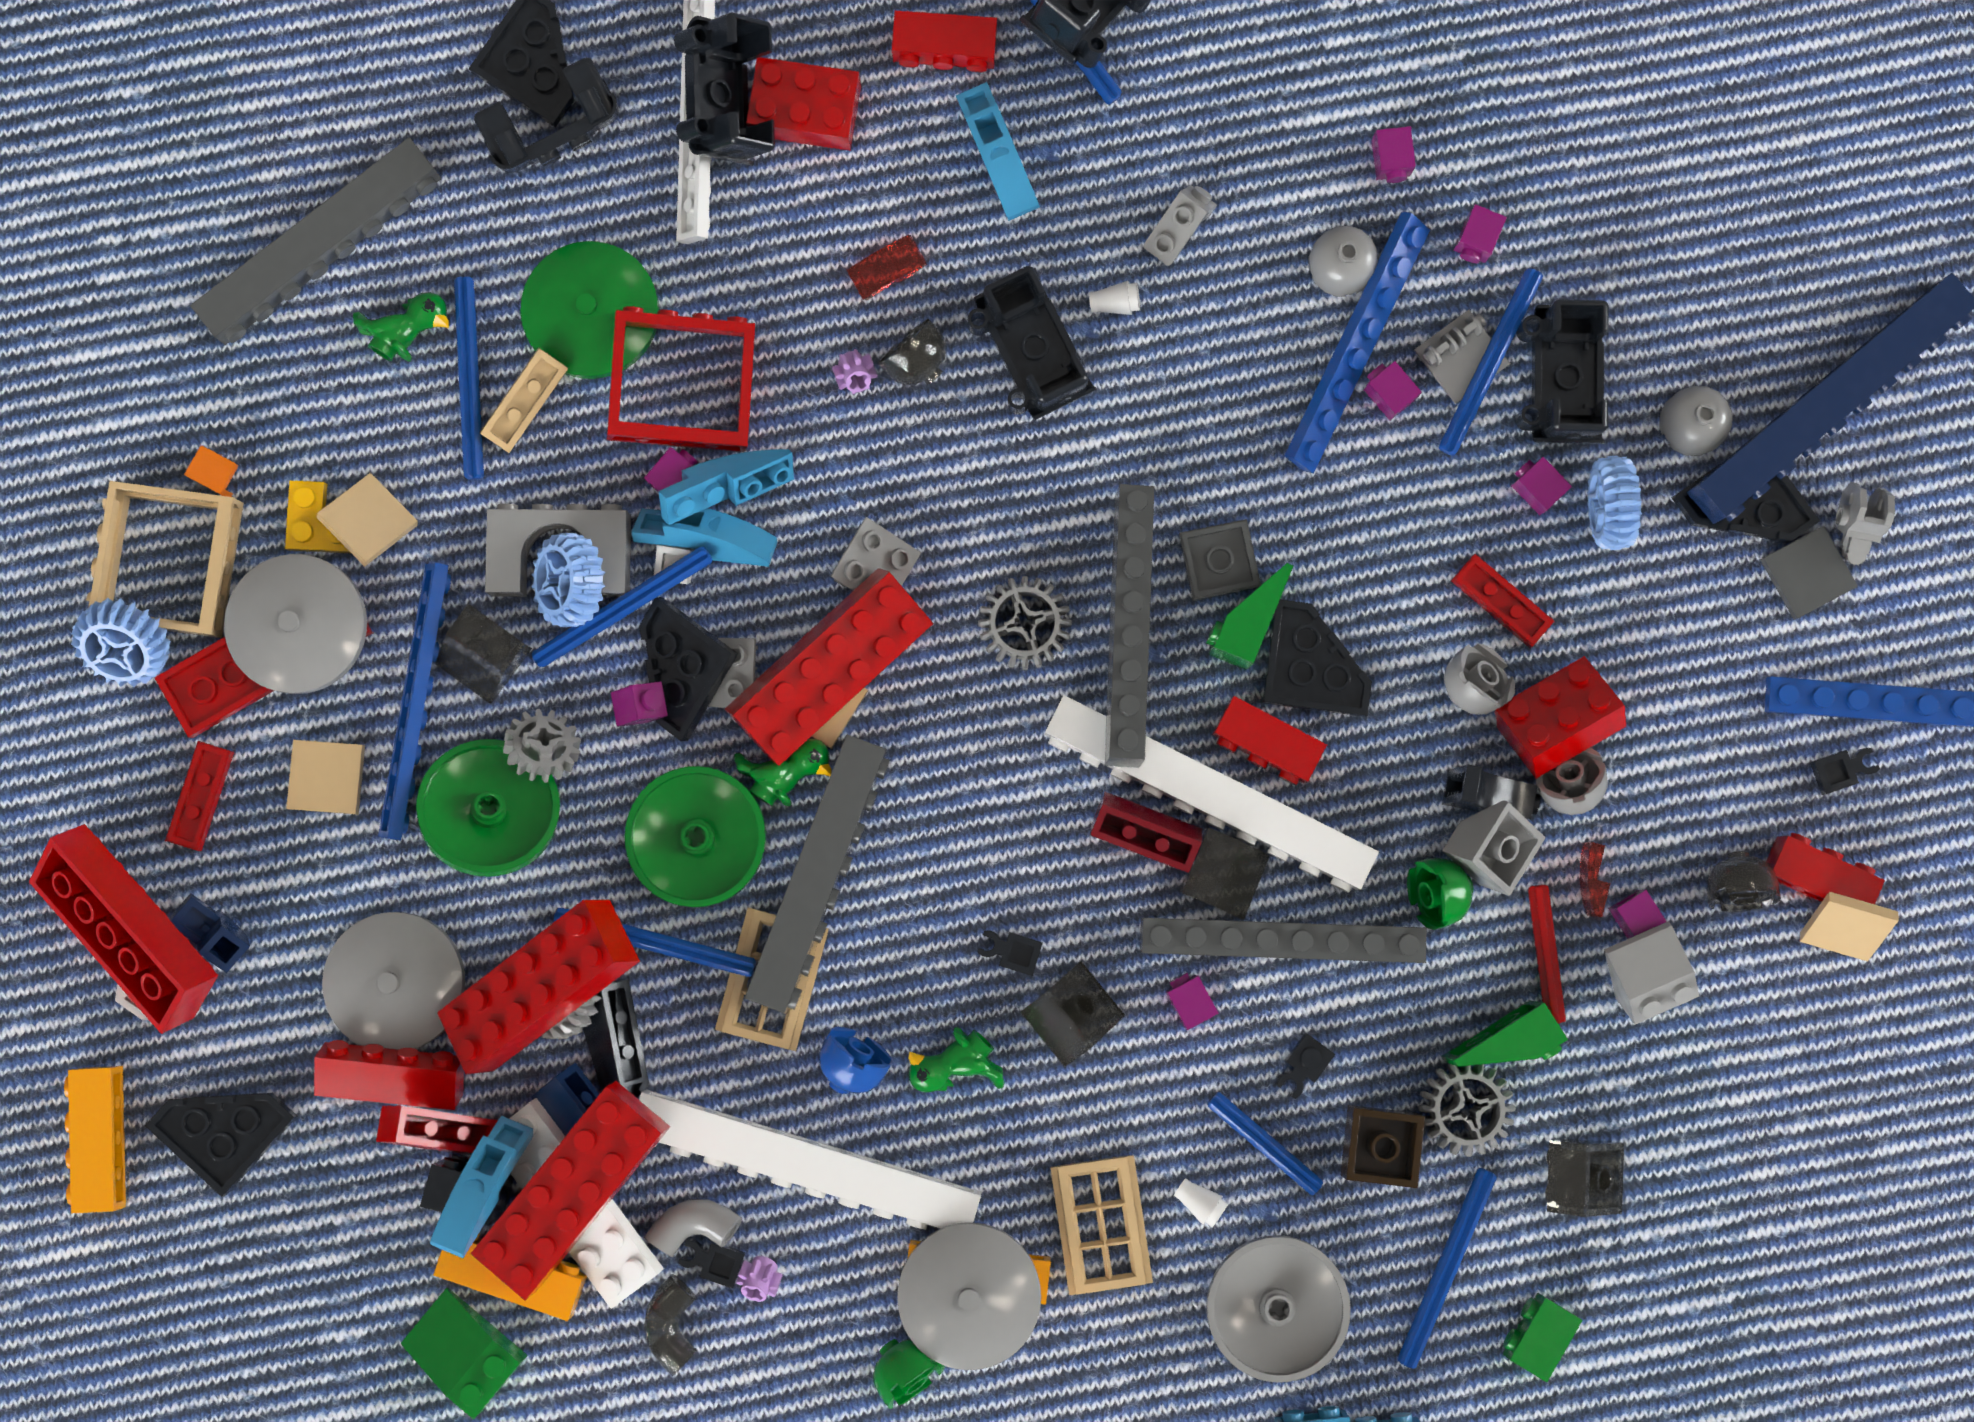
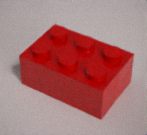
M759 57L756 60L746 121L747 127L773 119L775 140L851 151L861 90L860 74L858 71Z
M1585 656L1517 694L1507 704L1495 710L1498 730L1536 779L1626 727L1625 705Z

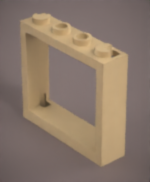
M110 481L107 498H102V506L105 512L103 523L97 529L99 549L98 555L94 558L91 565V575L94 579L92 591L86 597V601H89V606L95 601L101 603L107 598L114 601L130 498L215 509L217 514L199 623L160 618L158 627L172 632L222 638L244 503L234 497Z

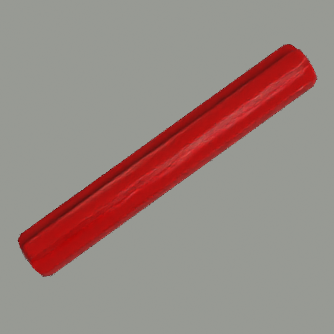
M1535 885L1528 888L1542 1002L1546 1004L1557 1023H1562L1566 1021L1550 892L1548 885Z

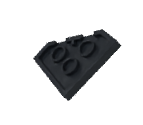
M516 0L475 58L469 70L472 74L555 128L575 100L573 90L562 71L563 68L568 66L555 4L550 0Z
M1716 467L1671 497L1691 526L1788 543L1793 541L1820 522L1787 475L1781 479L1777 475L1768 482L1771 488L1755 501L1752 497L1748 498L1742 503L1746 509L1730 522L1724 518L1713 524L1687 493Z
M656 597L639 625L641 640H645L648 660H645L649 683L662 682L668 716L655 721L678 740L688 741L738 653L666 599Z
M1280 599L1273 616L1262 703L1367 717L1372 685L1370 678L1349 655V651L1325 624L1311 603Z
M273 1092L168 1099L145 1127L221 1197H224L298 1115Z

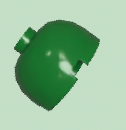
M1428 858L1415 862L1416 867L1409 869L1407 874V892L1411 906L1416 903L1418 904L1421 915L1416 917L1419 922L1428 929L1437 930L1461 920L1467 914L1472 902L1474 888L1471 878L1452 860Z
M893 1339L879 1351L882 1357L876 1362L874 1368V1386L888 1408L893 1409L894 1401L901 1406L925 1390L932 1383L928 1377L934 1371L940 1375L945 1366L927 1357L915 1346L911 1339H906L900 1343L897 1339Z

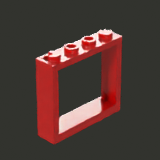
M634 306L623 307V311L616 310L606 440L745 452L748 447L755 323H747L746 318L738 316L727 317V321L715 320L713 315L706 313H694L692 317L678 316V312L673 310H658L657 314L644 313L642 308ZM625 326L743 337L737 432L619 421Z

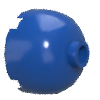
M834 1027L825 1039L819 1056L821 1070L827 1080L830 1081V1087L841 1094H847L848 1092L857 1094L871 1091L885 1077L891 1066L889 1064L892 1060L891 1056L881 1045L868 1036L863 1042L854 1037L857 1031L845 1027Z

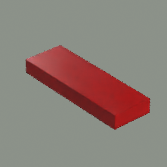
M1476 554L1471 556L1451 580L1452 583L1529 648L1535 645L1554 622L1551 617Z
M201 741L197 742L165 841L202 851L234 751Z

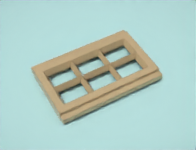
M748 907L735 953L759 960L762 953L756 952L763 924L773 926L777 915ZM826 928L821 943L814 941L809 954L815 956L808 977L801 975L797 986L798 989L802 990L800 999L795 1010L788 1009L781 1034L762 1029L768 1007L761 1005L756 1027L737 1023L743 998L748 990L747 983L749 977L731 972L715 1030L797 1051L829 928Z
M1134 1155L1050 1167L1069 1295L1153 1283ZM1117 1170L1121 1199L1102 1202L1097 1173ZM1090 1174L1095 1203L1075 1206L1071 1177ZM1122 1207L1126 1236L1107 1239L1103 1209ZM1096 1211L1100 1240L1081 1243L1077 1213ZM1128 1244L1132 1272L1112 1275L1108 1247ZM1101 1248L1105 1276L1086 1279L1082 1250Z

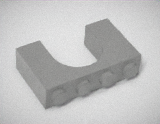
M505 503L498 504L497 509H487L485 592L490 596L527 597V560L529 551L541 535L555 529L576 531L583 535L584 538L591 539L592 546L598 547L597 557L603 558L601 569L605 572L603 584L606 587H603L601 591L603 597H620L630 591L631 515L627 510H622L621 505L603 504L601 505V510H587V505L568 504L566 505V510H553V505L532 504V509H518L516 504Z

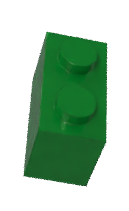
M1537 1293L1535 1298L1531 1297L1525 1303L1521 1311L1523 1319L1517 1329L1513 1328L1507 1334L1503 1343L1505 1348L1503 1355L1528 1372L1548 1382L1583 1320L1540 1293Z

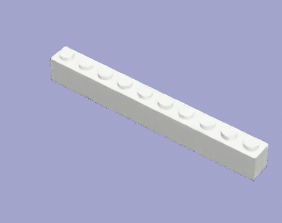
M1063 695L1044 734L1050 738L1048 744L1063 752H1067L1068 748H1071L1081 753L1079 757L1081 761L1098 768L1100 763L1105 764L1106 716ZM1147 736L1145 760L1140 768L1108 766L1113 769L1110 775L1126 783H1129L1132 778L1144 784L1142 791L1158 799H1161L1164 794L1175 800L1174 807L1191 815L1196 810L1206 815L1204 820L1206 823L1220 830H1223L1226 825L1238 831L1236 837L1250 845L1255 846L1258 841L1269 846L1267 853L1285 862L1288 857H1291L1301 862L1299 869L1315 877H1318L1321 872L1332 878L1331 885L1347 893L1350 892L1351 888L1355 890L1362 889L1379 854V851Z
M647 1089L641 1092L639 1100L671 1126L659 1143L671 1146L670 1152L684 1157H690L691 1152L705 1156L703 1162L717 1167H724L725 1163L738 1166L737 1172L754 1178L758 1177V1173L772 1177L771 1183L786 1188H791L792 1183L806 1187V1194L814 1197L825 1198L826 1194L839 1197V1204L850 1208L859 1209L860 1204L872 1207V1213L883 1218L893 1219L895 1214L907 1218L906 1224L926 1230L927 1225L941 1229L957 1223L974 1222L981 1198V1191Z

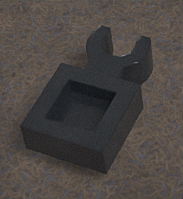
M1859 749L1853 753L1851 759L1847 750L1811 761L1810 765L1821 795L1858 784L1859 781L1856 773L1861 775L1876 773L1880 769L1879 765L1866 767L1862 762L1863 757L1866 754L1872 753L1873 749Z
M986 930L983 932L984 936L991 937L994 940V947L988 951L979 948L978 954L983 957L1000 955L1002 957L999 966L1033 976L1043 942L1011 932L1008 934L1007 941H1003L993 931Z
M1305 1033L1285 1060L1292 1066V1069L1289 1072L1280 1074L1275 1085L1281 1088L1286 1080H1293L1295 1082V1089L1291 1092L1290 1096L1294 1099L1298 1098L1304 1089V1079L1307 1077L1315 1083L1335 1054Z
M687 1239L684 1245L694 1249L695 1258L687 1259L680 1257L678 1263L685 1268H692L696 1265L701 1266L700 1278L733 1289L746 1253L728 1246L720 1247L713 1241L710 1244L709 1250H705L699 1241Z

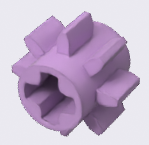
M857 349L846 352L843 355L840 354L838 365L832 366L839 389L842 390L847 387L848 390L852 391V394L870 389L871 378L877 377L870 354L862 356Z
M756 1256L753 1258L752 1263L743 1261L736 1284L742 1285L741 1292L746 1298L761 1302L766 1299L767 1295L776 1296L783 1275L776 1272L778 1266L773 1260L764 1256Z

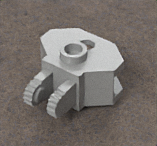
M1850 482L1842 491L1835 519L1838 525L1837 529L1843 533L1842 546H1840L1839 551L1843 558L1854 566L1863 564L1865 559L1868 558L1867 554L1870 552L1872 542L1880 543L1882 536L1892 526L1895 516V496L1885 488L1878 487L1869 497L1868 504L1867 490L1861 488L1858 483Z

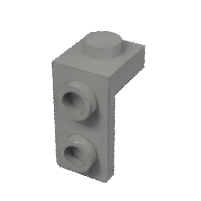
M1192 185L1181 190L1144 243V249L1165 265L1170 266L1173 264L1200 223L1207 219L1217 207V204L1211 200V194L1202 187H1193Z

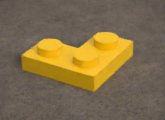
M289 480L286 550L351 553L317 519V513L326 507L328 484L325 482Z

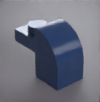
M192 893L169 917V920L185 937L197 944L199 954L225 973L233 967L250 947L248 937L234 921L219 909L215 911Z

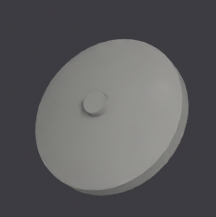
M288 554L277 556L258 564L238 582L226 607L224 632L233 660L251 680L278 692L304 694L332 685L351 669L365 643L367 613L358 588L342 570L314 556Z
M404 912L375 914L352 925L339 937L332 947L323 971L322 989L324 1002L335 1025L354 1043L361 1046L379 1044L383 1048L417 1049L430 1043L445 1031L437 1012L465 991L463 961L452 939L432 921Z
M957 1223L931 1233L911 1252L902 1269L899 1280L898 1310L903 1327L909 1338L927 1357L939 1364L954 1369H984L1010 1358L1025 1344L1032 1334L1040 1313V1281L1031 1257L1012 1236L986 1224Z
M1274 1235L1260 1237L1248 1241L1233 1250L1221 1262L1213 1275L1206 1302L1208 1325L1214 1341L1222 1354L1240 1371L1267 1382L1296 1381L1321 1370L1341 1348L1350 1323L1349 1293L1337 1267L1315 1246L1289 1236Z

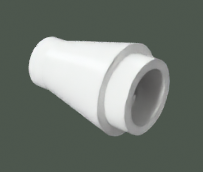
M1125 281L1099 291L1089 292L1092 313L1104 312L1132 315V311H1140V296L1137 283L1129 284V281Z
M1186 1178L1174 1194L1202 1225L1206 1223L1212 1228L1229 1205L1222 1200V1195L1194 1184Z

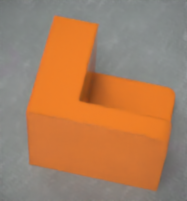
M200 445L184 475L222 496L232 497L233 493L227 491L226 488L235 474L238 465Z

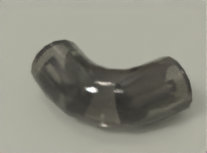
M671 1274L658 1287L649 1301L643 1325L648 1348L659 1364L672 1376L697 1351L684 1338L679 1327L682 1314L696 1300V1296L674 1274Z

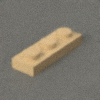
M538 347L485 423L480 434L510 453L566 373L568 367Z

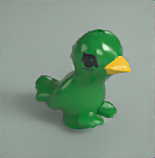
M431 292L420 293L414 298H409L407 304H402V307L406 310L404 314L388 315L376 320L368 319L360 312H353L354 325L358 327L362 335L373 337L368 347L382 358L392 361L395 355L398 354L402 359L411 362L412 356L407 348L413 343L418 333L434 327L449 328V320L446 317V303L442 297Z
M813 738L808 739L780 766L772 760L760 764L753 763L740 752L734 754V761L738 772L751 777L755 781L749 791L771 807L777 799L784 805L791 806L792 802L787 794L792 791L801 778L815 774L831 776L832 773L829 765L830 756L828 748L822 741Z
M955 1027L953 1034L956 1041L951 1043L941 1054L935 1056H925L909 1051L908 1059L911 1064L909 1080L912 1086L921 1092L946 1091L947 1086H954L952 1081L949 1080L951 1075H982L988 1077L998 1089L1004 1087L1005 1081L1002 1067L988 1059V1055L994 1048L976 1030H973L967 1036L961 1028Z

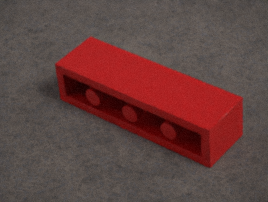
M342 1040L325 1042L314 1057V1096L455 1110L463 1096L464 1070L458 1057L451 1052L427 1053L419 1052L415 1048L389 1049L383 1048L379 1044L361 1046L351 1045Z

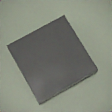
M1247 519L1180 532L1178 534L1192 601L1256 589L1261 586Z
M1825 526L1760 559L1793 620L1858 587Z

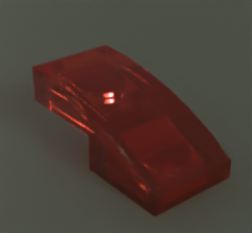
M907 235L864 258L847 269V272L862 299L869 300L893 283H901L925 267L927 263L912 236Z
M1594 842L1583 843L1580 859V891L1586 915L1602 918L1611 883L1597 880L1605 845Z

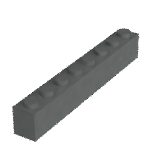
M408 137L197 299L190 307L212 335L224 345L240 340L246 334L247 328L256 321L261 322L270 317L274 312L273 308L284 300L288 301L296 297L304 284L311 279L315 280L323 276L328 271L330 264L338 258L343 259L349 256L355 250L356 244L365 237L370 238L380 232L383 227L382 224L391 217H398L405 213L413 200L420 195L425 196L436 188L437 182L442 178L411 138Z
M1120 484L1115 495L1104 766L1140 768L1145 760L1155 486Z
M846 735L744 999L787 1014L789 1008L795 1010L802 990L797 988L801 975L808 977L815 956L809 955L814 941L821 943L828 923L822 922L827 908L834 909L840 894V890L835 889L839 876L846 877L853 858L848 856L852 843L859 844L863 835L865 825L860 823L865 810L872 811L878 792L873 791L877 777L884 779L889 767L890 760L885 758L887 754L885 748L851 735Z
M1141 918L1140 953L1426 963L1427 928Z

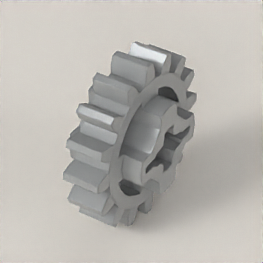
M536 709L535 716L533 717L526 711L523 712L521 721L513 719L510 729H506L503 753L509 754L507 764H518L516 772L518 775L523 774L525 771L529 772L530 781H533L536 775H541L542 780L546 783L551 774L558 780L562 779L563 771L571 772L574 762L578 761L580 754L581 738L575 737L576 726L566 727L567 717L564 716L557 720L554 718L555 711L553 710L548 713V716H543L540 709Z

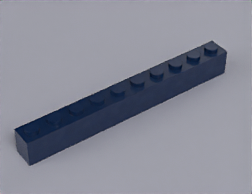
M1953 273L1937 282L1687 491L1688 495L1713 524L1724 518L1728 522L1732 521L1746 509L1742 503L1750 497L1755 501L1771 488L1768 482L1777 475L1781 479L1797 466L1793 461L1802 454L1806 458L1822 445L1819 439L1823 435L1828 433L1831 437L1847 424L1844 418L1848 414L1853 412L1857 415L1872 403L1869 397L1874 392L1878 391L1882 394L1898 381L1894 376L1899 371L1903 370L1907 373L1923 360L1919 355L1924 350L1928 349L1932 352L1948 339L1944 334L1952 328L1954 331H1957L1972 319L1969 313L1974 309V297Z

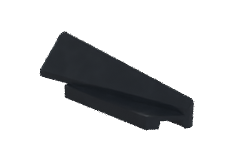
M629 979L615 980L597 993L602 998L594 1003L598 1013L590 1016L592 1024L583 1027V1031L601 1092L606 1086L617 1081L637 1098L638 1095H641L642 1091L646 1090L649 1080Z

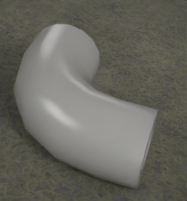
M688 1199L668 1208L654 1222L644 1238L670 1257H673L682 1243L692 1235H703L720 1247H724L738 1230L742 1217L728 1207L712 1200Z

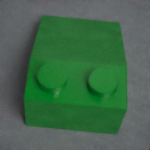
M1286 563L1227 614L1222 622L1216 621L1206 641V644L1211 646L1208 655L1245 670L1254 664L1293 565Z
M1528 1000L1441 1057L1444 1062L1458 1067L1530 1060L1540 1057L1546 1060L1562 1050L1560 1044L1567 1041L1568 1038L1544 1002Z
M448 1287L400 1343L444 1395L473 1420L485 1409L528 1356Z

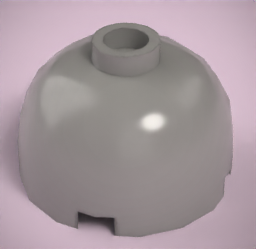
M1336 226L1324 232L1314 243L1308 258L1314 283L1325 293L1336 297H1345V295H1352L1363 291L1368 280L1374 274L1378 263L1377 248L1372 238L1363 230L1353 226Z
M1691 386L1678 391L1665 402L1660 413L1659 428L1662 435L1664 434L1670 443L1668 445L1674 451L1685 456H1701L1714 451L1726 440L1732 428L1733 413L1729 402L1719 391L1708 386Z
M1479 643L1474 647H1470L1469 644L1457 652L1448 663L1444 673V684L1450 700L1462 710L1476 715L1488 714L1511 701L1515 694V680L1513 676L1508 679L1507 674L1503 670L1508 666L1504 659L1493 649Z
M1589 748L1536 779L1537 790L1546 805L1557 812L1568 815L1583 814L1592 810L1603 799L1608 788L1607 769L1599 752Z

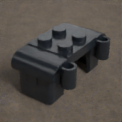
M1038 0L1026 15L1020 17L1019 21L1071 65L1078 61L1084 67L1093 68L1097 65L1107 48V42L1101 36L1102 33L1126 6L1134 12L1142 13L1147 9L1151 0Z
M733 12L715 19L695 16L690 20L687 29L676 33L674 36V45L677 50L686 53V120L678 123L676 127L677 136L681 141L688 143L691 152L695 155L753 166L754 161L747 159L770 152L775 147L774 120L771 119L747 127L746 121L749 109L747 65L743 63L772 53L771 24L764 20Z
M583 58L562 69L586 117L527 147L524 146L500 101L475 114L474 121L491 154L489 158L498 168L508 173H515L532 164L541 163L543 167L548 166L561 159L559 152L569 147L573 151H577L592 143L590 136L616 120L619 112L614 93L611 94L605 80L601 78L590 58Z
M1031 266L1023 267L985 286L983 293L974 297L977 309L972 310L968 315V329L976 336L989 332L1016 386V389H1013L1008 395V409L1011 413L1020 415L1029 411L1031 417L1037 420L1097 390L1091 383L1052 301L1049 300L1040 282L1036 268ZM976 319H981L984 323L978 326L972 322ZM1021 398L1024 403L1022 405H1015L1012 403V400Z
M1558 299L1552 305H1537L1534 315L1526 317L1521 322L1516 332L1517 337L1522 342L1532 343V404L1525 406L1517 414L1515 422L1521 430L1532 431L1534 442L1605 444L1602 433L1608 428V400H1604V342H1602V337L1609 332V305L1606 301ZM1526 326H1530L1533 332L1528 331ZM1525 414H1529L1532 417V421L1527 420Z

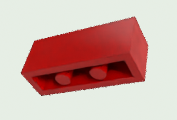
M895 10L892 38L893 62H899V65L909 68L918 67L919 64H928L940 70H950L953 66L967 67V70L972 72H985L987 69H994L997 17Z
M1236 696L1230 699L1212 733V736L1218 738L1216 742L1218 746L1232 753H1235L1236 749L1241 750L1249 755L1247 761L1262 769H1266L1269 765L1279 770L1278 777L1297 786L1299 781L1303 784L1309 781L1327 747V744Z
M1791 833L1790 836H1777L1761 875L1819 902H1822L1829 892H1833L1871 904L1876 903L1885 880L1875 876V869L1855 862L1853 866L1842 861L1844 855L1835 850L1825 847L1822 851L1810 846L1812 841L1802 835Z
M382 1106L376 1142L472 1155L483 1135L488 1137L498 1120L407 1106Z

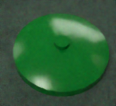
M576 242L553 251L534 268L522 293L521 321L525 335L533 349L536 351L539 347L567 366L566 375L583 379L604 378L611 376L616 310L623 311V307L634 306L642 308L644 313L657 314L659 300L649 274L631 254L617 246L604 242ZM625 326L622 371L641 358L650 346L657 329Z
M481 739L466 742L450 749L431 765L419 787L416 810L419 829L424 841L442 862L453 869L469 875L500 876L527 866L547 848L558 826L560 800L558 788L552 774L549 775L548 782L546 783L542 780L541 775H536V778L530 781L529 772L525 771L521 775L516 774L518 764L508 765L509 754L503 753L504 740Z
M683 767L657 777L638 795L626 821L625 848L635 875L654 895L680 906H711L735 896L753 879L765 853L766 824L757 800L736 778L709 767Z

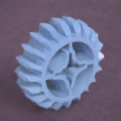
M1615 455L1598 458L1590 470L1587 491L1589 527L1592 529V537L1595 543L1601 549L1621 550L1622 548H1629L1634 545L1639 535L1638 529L1641 526L1640 516L1642 515L1641 488H1639V477L1636 475L1637 469L1631 459Z
M577 533L551 535L550 539L543 541L542 548L537 549L538 559L533 560L535 566L534 573L531 574L534 577V584L531 588L535 590L533 601L539 603L538 613L543 614L545 621H549L552 625H558L559 627H578L579 625H584L586 621H591L593 613L599 612L598 602L603 600L601 591L603 587H606L603 584L605 572L601 569L603 558L597 557L598 547L592 546L591 539L584 538L583 535H577Z
M107 598L101 603L95 601L89 608L81 612L73 626L71 645L76 648L75 657L84 659L82 667H91L94 670V676L98 674L104 676L106 683L116 680L120 687L127 682L135 687L140 682L146 684L153 677H156L167 662L171 642L166 638L167 629L158 627L160 618L148 616L149 609L144 611L137 609L136 602L126 605L122 598L115 601V603Z

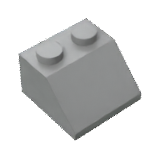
M1503 800L1460 821L1442 851L1479 885L1510 896L1546 837L1508 801Z
M1669 921L1604 949L1615 998L1635 1025L1700 997L1695 972Z

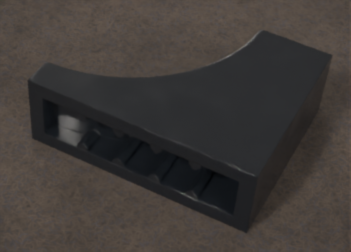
M1467 764L1448 770L1442 805L1480 812L1504 800L1508 801L1527 820H1531L1532 814L1536 815L1538 812L1540 794H1536L1537 785L1497 776L1483 771L1482 767Z

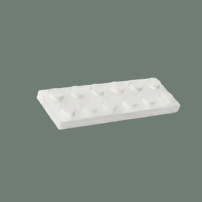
M537 1098L530 1101L509 1118L533 1128L534 1136L511 1172V1175L522 1189L565 1138V1135ZM613 1199L569 1251L570 1255L611 1309L664 1269Z

